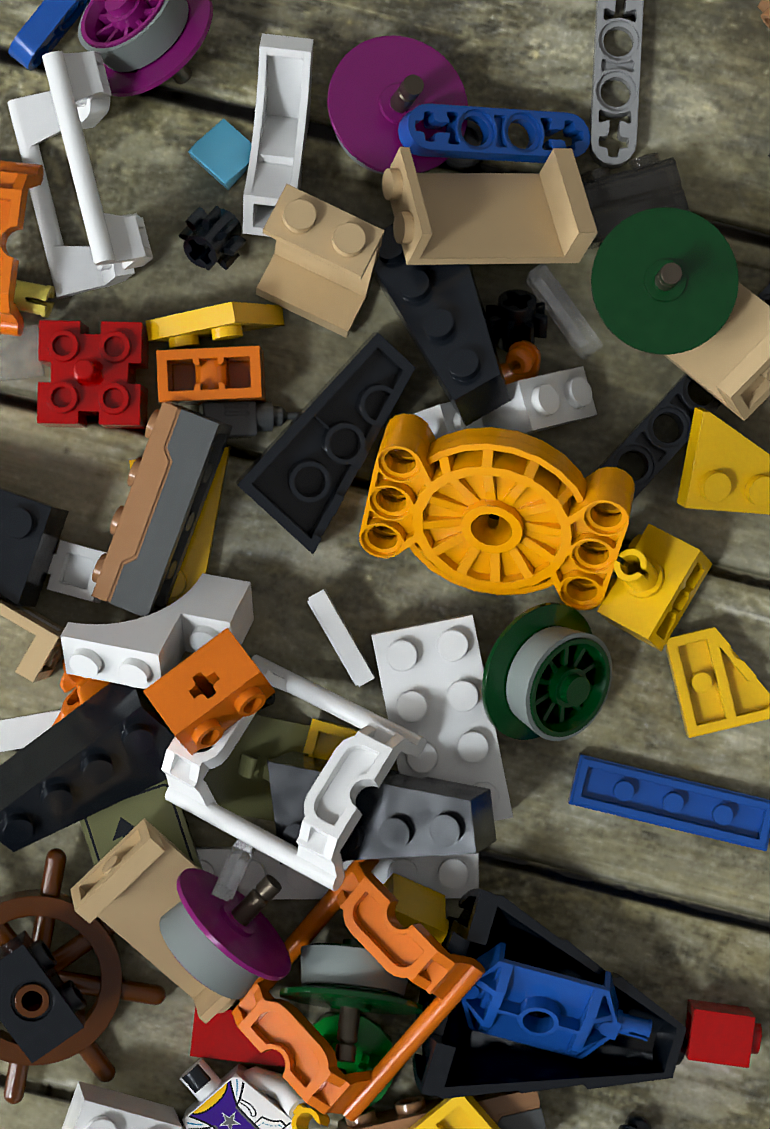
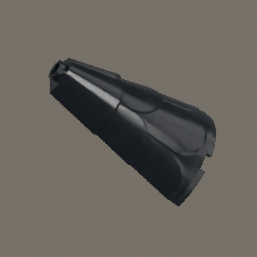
M478 888L472 889L459 900L458 907L463 908L458 918L448 916L447 918L449 929L441 945L450 954L477 959L502 942L506 944L504 959L600 985L604 983L606 971L567 939L554 935L502 895L493 894ZM611 972L619 1002L618 1009L623 1010V1013L652 1020V1030L647 1042L618 1033L615 1041L610 1039L583 1059H577L470 1030L462 1001H460L422 1044V1055L414 1054L412 1058L413 1073L421 1094L438 1096L442 1099L510 1091L528 1093L583 1085L587 1089L669 1079L673 1078L676 1065H679L684 1059L687 1049V1039L685 1036L687 1028L622 976ZM421 988L418 1003L424 1006L423 1011L436 998V995L428 994L426 990ZM540 1011L528 1013L537 1018H544L547 1013ZM416 1014L415 1020H416L421 1014Z

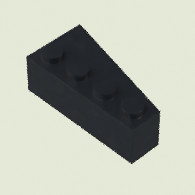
M393 224L383 229L385 232L373 276L464 425L468 426L511 401L471 264L407 265L402 245L396 242Z
M378 332L372 333L236 481L237 486L308 551L314 554L324 532L339 509L347 490L366 460L369 450L381 428L385 425L416 367Z
M0 487L1 595L18 606L36 607L69 511Z
M109 683L0 765V842L12 852L18 851L167 779L166 774L161 768L167 748L175 736L143 691L145 689Z
M290 751L267 761L276 836L298 847L296 841L299 837L302 820L305 817L304 801L328 760L308 757L309 754ZM390 770L379 788L375 786L366 787L358 793L355 803L362 816L339 853L341 854L342 861L477 854L496 841L491 791L488 788L436 778H418L399 774V771Z

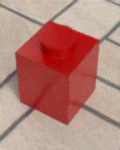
M688 999L685 1027L687 1028L685 1034L687 1039L685 1056L687 1060L749 1068L751 1054H758L760 1050L762 1026L760 1023H755L756 1017L748 1007Z

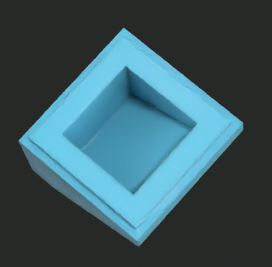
M223 118L189 149L188 153L193 160L229 190L248 169L252 143Z

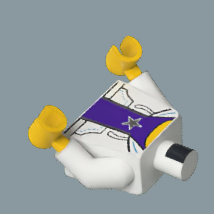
M201 1058L180 1077V1080L197 1098L185 1111L182 1119L184 1123L182 1129H309V1122L312 1118L323 1126L329 1125L330 1118L328 1114L324 1115L318 1110L310 1108V1105L282 1077L283 1074L258 1066L247 1069L243 1065L238 1064L220 1079L204 1059Z

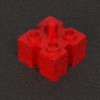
M39 320L38 362L51 367V382H38L37 423L45 427L87 428V415H98L99 425L105 428L146 429L148 389L141 384H135L136 369H148L149 341L146 325L142 322L101 321V334H89V327L81 321Z

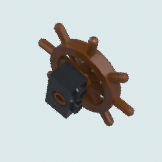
M59 848L51 849L46 855L40 889L17 891L0 897V1021L8 1031L0 1029V1060L9 1063L4 1088V1099L10 1104H17L23 1099L29 1066L56 1063L78 1053L99 1081H111L116 1073L115 1067L95 1040L109 1025L119 1000L159 1005L166 998L165 989L160 985L122 979L120 952L113 936L116 932L98 916L89 924L75 912L72 896L61 893L67 857L65 852ZM35 916L32 938L26 931L17 935L8 922L22 917ZM56 919L80 932L61 947L51 952L50 948ZM94 949L100 964L101 976L63 971V969ZM83 995L97 996L92 1007L85 1015L83 1008L87 1006V1002Z

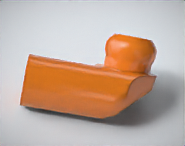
M522 340L510 346L505 362L500 364L506 385L518 380L538 376L541 353L536 345Z

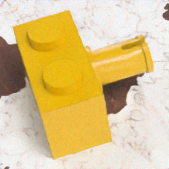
M648 524L643 534H638L631 541L628 549L619 553L618 556L624 560V564L622 565L615 560L614 571L617 578L610 580L605 597L597 612L610 624L662 651L710 570L712 563L700 549Z

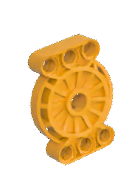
M403 413L391 418L385 428L374 465L359 533V542L366 552L378 558L395 557L409 547L413 554L431 571L451 583L473 591L495 595H518L543 590L554 585L561 601L567 606L576 610H590L599 606L605 597L614 570L615 560L617 561L629 525L635 483L626 471L617 467L599 468L584 478L581 471L565 454L543 440L519 431L494 427L467 428L436 439L428 423L421 417ZM489 514L499 516V520L489 518Z

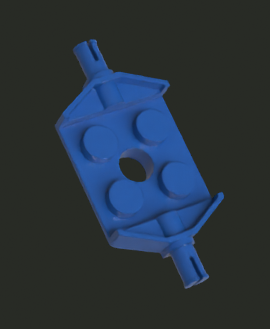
M502 942L476 959L483 965L486 972L461 999L470 1030L577 1059H583L610 1039L615 1041L618 1033L647 1042L652 1030L651 1019L623 1013V1010L618 1009L619 1002L611 972H605L604 983L600 985L504 959L506 944ZM540 1011L547 1013L544 1018H537L528 1013Z

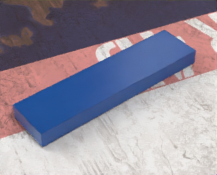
M579 753L568 798L569 804L767 851L770 839V799Z

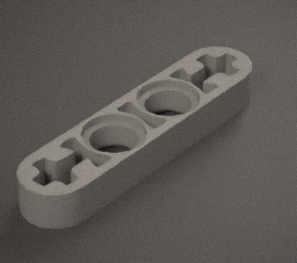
M596 0L589 150L594 162L607 169H616L627 164L634 154L637 144L644 0H626L623 18H613L606 21L604 20V14L610 17L614 16L616 0ZM634 16V22L624 18ZM620 30L628 34L632 41L630 52L619 57L608 53L603 43L607 33ZM616 80L627 86L630 97L626 104L621 107H611L603 101L601 88L607 82ZM599 115L611 119L629 117V123L620 120L618 124V141L626 142L627 148H620L616 157L608 156V149L599 146V141L606 140L610 126V120L599 122Z

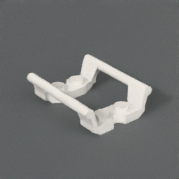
M53 51L44 54L42 59L51 91L20 97L7 102L22 163L39 164L44 169L42 184L29 188L57 299L110 287L126 281L135 273L134 268L142 267L153 259L143 217H140L137 213L119 216L103 212L83 129L95 127L108 113L110 108V97L112 94L102 55L96 51L79 53ZM60 133L62 134L90 246H64L39 148L40 143Z
M256 654L251 659L271 686L288 692L360 728L355 736L343 740L337 746L308 792L304 801L305 817L302 820L299 837L296 841L298 847L218 805L207 783L203 780L209 769L221 765L229 757L256 713L242 717L225 730L222 737L214 745L200 749L193 755L174 737L167 748L161 768L166 774L169 785L165 799L323 886L337 891L345 878L342 857L339 852L362 816L355 803L358 793L366 787L375 786L379 788L399 754L402 752L418 757L425 748L426 739Z

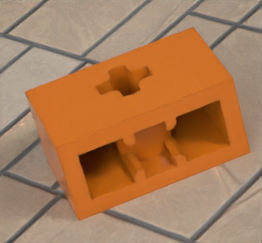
M260 345L156 350L158 402L161 404L162 402L188 406L200 405L203 402L266 401L264 351Z
M226 628L143 692L174 736L193 755L200 749L214 745L222 737L224 731L242 717L250 716L259 711L265 704L266 699L276 691L231 631Z

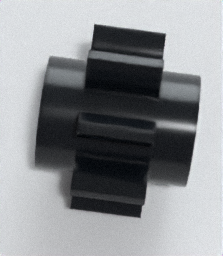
M215 206L207 214L205 210L198 207L185 221L187 227L179 234V237L185 240L183 243L184 252L188 259L196 266L210 270L218 262L222 268L227 270L240 256L238 251L244 246L246 239L241 236L242 227L239 220L228 210Z
M520 289L508 290L499 296L498 306L486 305V317L492 339L497 340L498 347L503 351L509 352L510 346L517 341L524 340L535 344V337H547L548 316L545 315V303H537V299L532 293Z

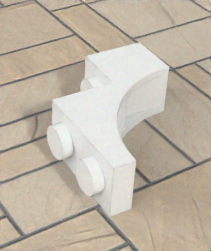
M262 33L259 46L253 136L243 194V234L267 236L263 234V228L286 184L301 190L302 160L310 122L314 39Z
M581 366L507 384L511 401L468 426L464 425L451 402L436 405L414 413V415L426 421L433 435L438 439L443 435L463 429L485 427L514 430L528 435L595 416L597 411L592 398V389L587 381L584 367Z
M202 573L198 581L186 594L171 605L150 615L111 624L68 622L60 635L66 674L146 689L176 667L185 651L196 652L226 628L231 631L240 645H242L254 621L251 582Z

